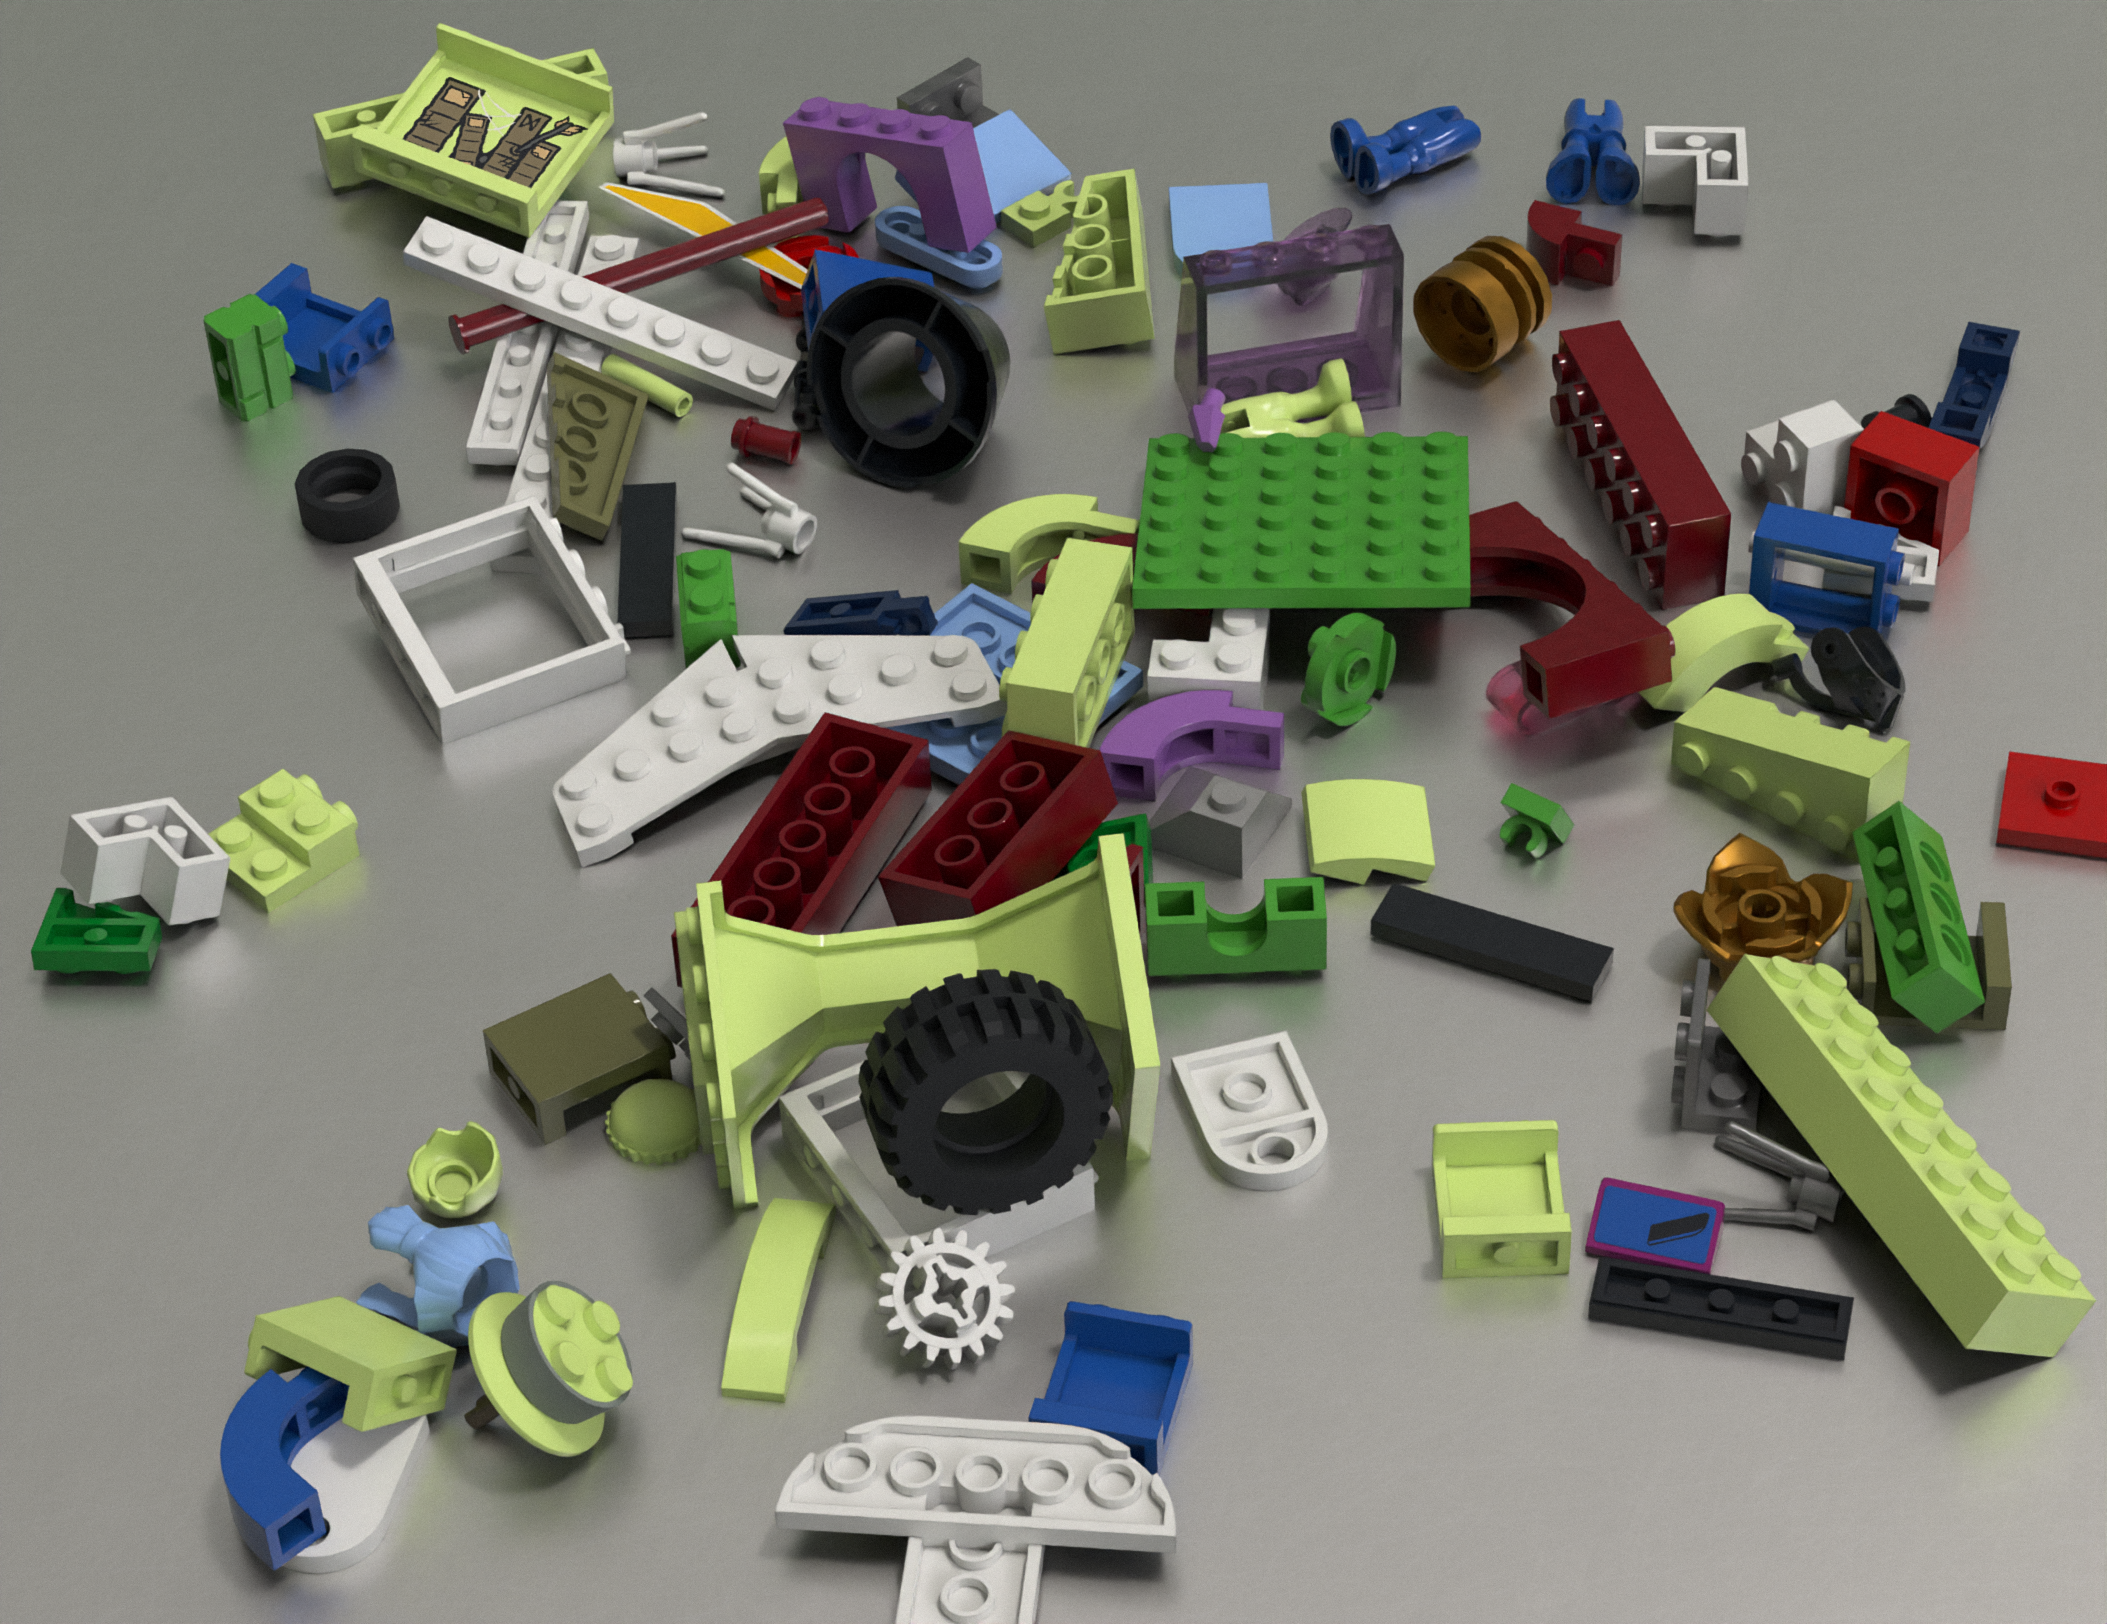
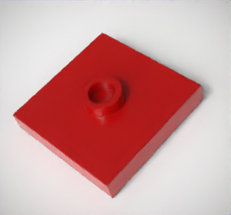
M2009 751L1996 843L2107 858V764Z

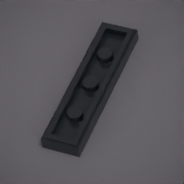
M676 482L623 485L617 623L624 627V638L674 635L677 533Z
M1396 883L1391 885L1371 919L1370 935L1591 1002L1613 964L1614 948Z
M1599 1256L1589 1302L1588 1318L1844 1360L1854 1297Z

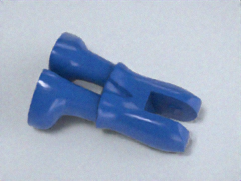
M1577 98L1572 100L1564 116L1565 136L1561 141L1562 151L1549 165L1546 173V189L1557 202L1565 204L1577 202L1585 196L1590 186L1591 166H1596V189L1598 196L1606 204L1626 205L1638 194L1640 176L1636 164L1625 152L1627 145L1622 136L1623 115L1619 105L1614 100H1605L1604 110L1601 115H1587L1585 112V99Z

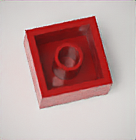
M1880 411L1850 446L1844 508L1851 511L1850 519L1897 528L1902 537L1909 540H1918L1938 549V566H1940L1969 532L1980 447Z

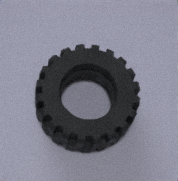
M997 969L977 970L976 977L965 979L961 973L943 978L944 985L931 991L925 986L912 994L910 997L912 1003L905 1009L897 1006L884 1020L885 1032L880 1033L876 1031L865 1051L868 1060H864L860 1066L858 1079L862 1091L859 1096L860 1103L888 1175L895 1178L897 1186L906 1194L915 1198L920 1197L923 1204L945 1211L950 1205L955 1213L962 1215H977L979 1209H989L992 1214L1011 1211L1010 1205L1026 1201L1027 1205L1044 1199L1043 1192L1054 1185L1060 1189L1073 1179V1169L1078 1164L1085 1166L1097 1149L1094 1139L1102 1140L1110 1121L1108 1112L1113 1104V1088L1108 1079L1109 1072L1082 1012L1073 1000L1065 998L1062 990L1052 983L1044 980L1036 983L1033 975L1011 970L1008 977L1001 976ZM1004 1071L1030 1073L1015 1093L990 1108L971 1113L941 1111L945 1103L959 1089L980 1077Z

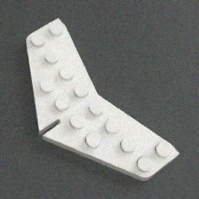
M732 635L735 650L744 667L743 669L736 670L722 639H720L558 779L553 787V797L560 818L583 868L608 859L634 843L631 835L632 832L731 772L800 748L824 712L883 728L949 718L954 727L985 723L1004 716L1007 712V702L1000 701V685L979 646L974 640L965 636Z

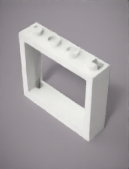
M535 495L353 558L357 596L442 745L626 679L625 655L630 654L631 649L624 639V627L620 623H612L608 616V608L602 591L598 586L590 587L586 580L584 565L578 552L575 549L568 551L563 542V533L557 518H548ZM529 548L588 647L455 693L398 593Z
M862 1061L780 1096L779 1106L783 1140L828 1202L835 1204L836 1213L880 1273H893L887 1266L886 1261L894 1250L907 1256L905 1244L910 1236L833 1133L865 1119L859 1099L862 1091L858 1083L860 1066L864 1062ZM1004 1071L980 1077L974 1080V1082L992 1106L1015 1093L1029 1075L1026 1072ZM1089 1161L1085 1166L1078 1164L1073 1169V1179L1060 1189L1054 1185L1043 1192L1044 1199L1027 1205L1026 1201H1021L1010 1205L1011 1211L998 1214L990 1213L989 1209H979L977 1215L958 1216L916 1236L926 1246L932 1231L935 1228H941L945 1242L952 1243L960 1230L967 1232L966 1247L975 1250L978 1245L985 1241L990 1244L988 1253L985 1256L987 1258L1095 1210L1094 1183L1098 1181L1099 1176L1093 1170ZM945 1261L948 1265L955 1266L961 1269L964 1268L953 1262ZM912 1273L906 1279L904 1294L916 1289L912 1283L914 1278Z

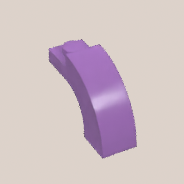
M1200 690L1184 692L1147 703L1125 716L1107 734L1099 750L1101 751L1116 796L1156 801L1162 784L1177 771L1192 765L1218 762L1280 770L1284 758V713L1233 707V691Z

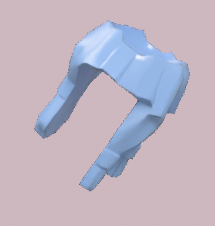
M409 1205L386 1207L368 1221L370 1244L375 1249L398 1253L400 1256L408 1259L409 1263L413 1264L415 1294L413 1298H408L405 1295L391 1291L381 1283H377L368 1287L361 1294V1297L356 1302L358 1305L391 1320H397L402 1325L448 1346L459 1347L469 1346V1323L473 1311L478 1304L496 1293L511 1292L518 1294L520 1289L518 1268L512 1254V1248L507 1234L503 1233L494 1221L440 1229L430 1223L423 1222Z

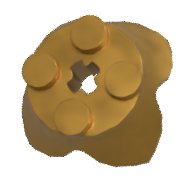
M1739 833L1714 855L1707 869L1703 894L1694 890L1680 894L1674 902L1673 912L1683 928L1694 940L1701 944V948L1711 960V963L1719 967L1720 977L1726 982L1744 954L1766 958L1781 956L1791 962L1813 965L1814 957L1818 954V951L1838 931L1847 917L1852 900L1853 882L1829 874H1811L1799 882L1794 881L1790 878L1783 859L1772 849Z

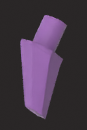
M1214 388L1207 389L1200 405H1193L1188 414L1196 444L1203 452H1213L1216 449L1225 415L1221 412L1225 395L1220 390Z

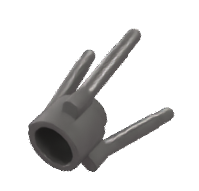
M1728 1121L1725 1124V1129L1728 1133L1754 1147L1722 1135L1716 1137V1146L1792 1178L1786 1202L1796 1204L1797 1208L1796 1210L1725 1208L1724 1220L1794 1224L1813 1231L1818 1218L1834 1222L1845 1190L1825 1164L1810 1160L1734 1121Z

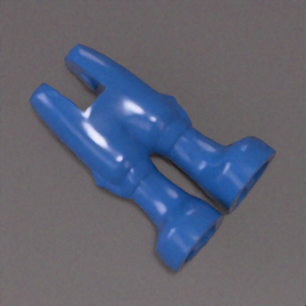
M1444 106L1430 109L1411 118L1399 121L1384 134L1367 137L1362 126L1353 118L1340 120L1333 123L1331 127L1330 142L1334 158L1344 177L1347 179L1355 177L1359 192L1373 194L1385 190L1391 183L1406 175L1423 174L1441 164L1468 154L1479 146L1481 132L1476 123L1469 119H1464V115L1457 106Z

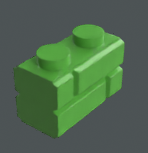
M248 294L230 303L229 308L221 307L204 316L203 322L220 404L241 421L249 422L266 413L267 408L274 409L293 399L290 377L295 374L296 369L290 354L285 350L283 335L288 333V325L284 315L277 307L269 306L257 295Z
M702 549L695 552L681 553L676 556L686 669L720 639H722L735 668L740 667L741 661L736 653L732 635H738L731 551L725 549Z

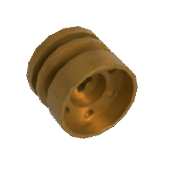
M1485 236L1474 242L1464 252L1454 257L1452 262L1442 266L1420 282L1413 297L1414 317L1419 332L1430 349L1445 363L1461 371L1479 372L1490 367L1511 351L1514 345L1524 341L1531 333L1541 328L1552 311L1551 289L1547 276L1537 260L1520 244L1503 236Z

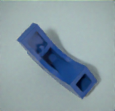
M308 1366L288 1383L272 1369L261 1376L237 1402L225 1425L221 1440V1469L234 1523L247 1546L273 1571L327 1533L318 1491L291 1468V1464L298 1452L309 1441L343 1417L349 1385Z

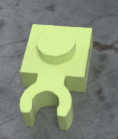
M1067 180L1059 183L1054 188V193L1049 196L1038 190L1002 209L1001 227L1033 248L1070 229L1071 218L1079 195L1074 196V182Z

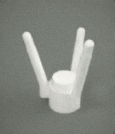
M700 112L642 130L624 131V138L614 139L613 161L615 173L618 178L627 177L629 186L650 185L722 198L725 195V191L722 188L648 174L649 171L657 170L658 159L700 156L708 153V148L704 145L657 148L655 141H646L650 138L707 120L706 113Z
M729 463L726 466L727 471L747 486L741 488V496L766 511L761 522V531L767 534L766 540L688 527L683 528L681 531V535L685 538L764 551L780 558L786 549L796 554H801L807 550L816 534L817 518L799 509L797 503L782 497L736 464Z

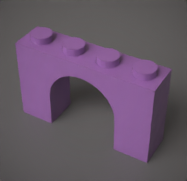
M824 97L806 100L801 104L800 109L783 122L803 201L817 197L821 198L827 207L829 222L826 226L820 228L849 233L877 208L865 153H870L886 160L908 181L917 199L928 246L969 253L997 228L972 122L953 120L944 115L926 116L913 114L904 109L887 110L874 108L864 103L847 104L834 102Z

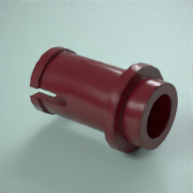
M749 416L747 419L739 418L736 421L731 434V447L739 450V454L742 457H749L752 453L781 460L792 465L800 451L801 433L761 424L757 417Z

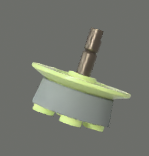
M561 1281L544 1282L527 1297L517 1293L500 1292L484 1299L477 1305L471 1316L468 1343L476 1375L486 1394L477 1399L476 1407L464 1415L466 1422L472 1428L478 1430L498 1416H501L526 1441L547 1453L557 1456H577L593 1447L603 1431L605 1411L623 1403L633 1386L631 1363L626 1346L619 1334L620 1322L615 1311L607 1303L594 1301L580 1289Z

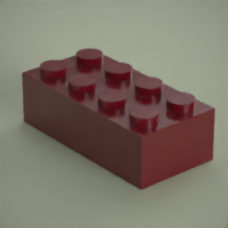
M1008 730L878 876L896 926L972 917L1051 882L1118 804L1101 751Z

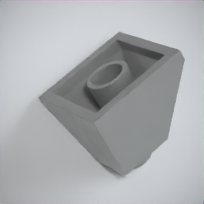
M1189 766L1149 821L1152 849L1243 878L1292 808V798Z

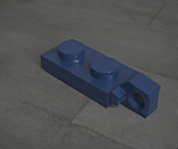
M893 590L806 598L784 627L783 632L785 635L896 636L898 634L900 636H930L938 625V621L935 618L928 596L901 598L899 591Z

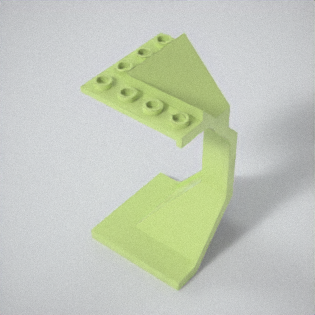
M1124 833L1098 836L1097 857L1090 864L978 915L963 919L828 935H808L727 914L724 910L721 881L696 883L698 906L688 907L686 911L674 912L703 1155L715 1153L719 1190L732 1188L734 1209L759 1206L751 1146L753 1128L779 1100V1097L792 1086L820 1054L833 1047L870 1043L876 1031L880 1033L885 1032L886 1029L883 1022L897 1006L905 1009L912 1003L910 997L915 992L925 986L931 991L944 985L943 978L961 973L964 979L976 977L977 970L997 969L1001 976L1008 977L1010 970L1033 975L1036 983L1040 980L1048 981L1060 988L1065 998L1075 1002L1084 1016L1109 1072L1108 1079L1113 1088L1112 1106L1120 1119L1126 1161L1151 1158L1160 1060Z

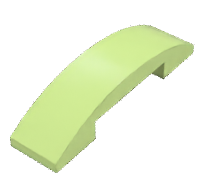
M774 1198L766 1209L755 1234L737 1296L721 1384L722 1396L785 1403L798 1356L796 1337L817 1259H824L836 1215L835 1204Z

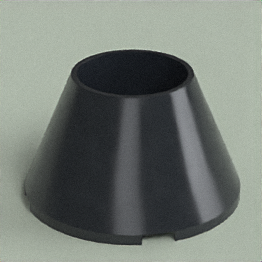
M903 277L877 278L850 288L836 298L825 310L813 332L808 350L807 383L808 386L813 385L816 401L821 413L816 418L835 450L855 469L878 482L896 487L912 488L917 485L939 483L956 475L979 454L990 434L1008 383L1011 364L1010 353L1001 329L980 308L914 279ZM916 339L926 345L939 363L945 385L944 403L928 390L919 375L915 361Z

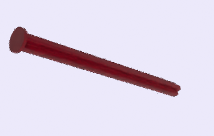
M815 197L582 277L627 294L826 226L829 222L828 210L821 198ZM499 304L461 318L456 314L448 318L453 341L462 355L469 353L472 346L545 322L543 319L505 304Z

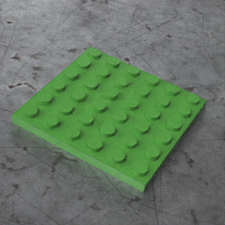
M1441 431L1430 433L1427 436L1403 437L1395 432H1381L1373 437H1349L1344 433L1331 432L1320 437H1295L1289 433H1274L1266 438H1242L1238 434L1222 433L1219 435L1217 447L1213 452H1203L1197 446L1195 438H1189L1183 434L1172 433L1163 435L1160 438H1149L1132 586L1133 609L1470 607L1468 436H1456L1453 433Z

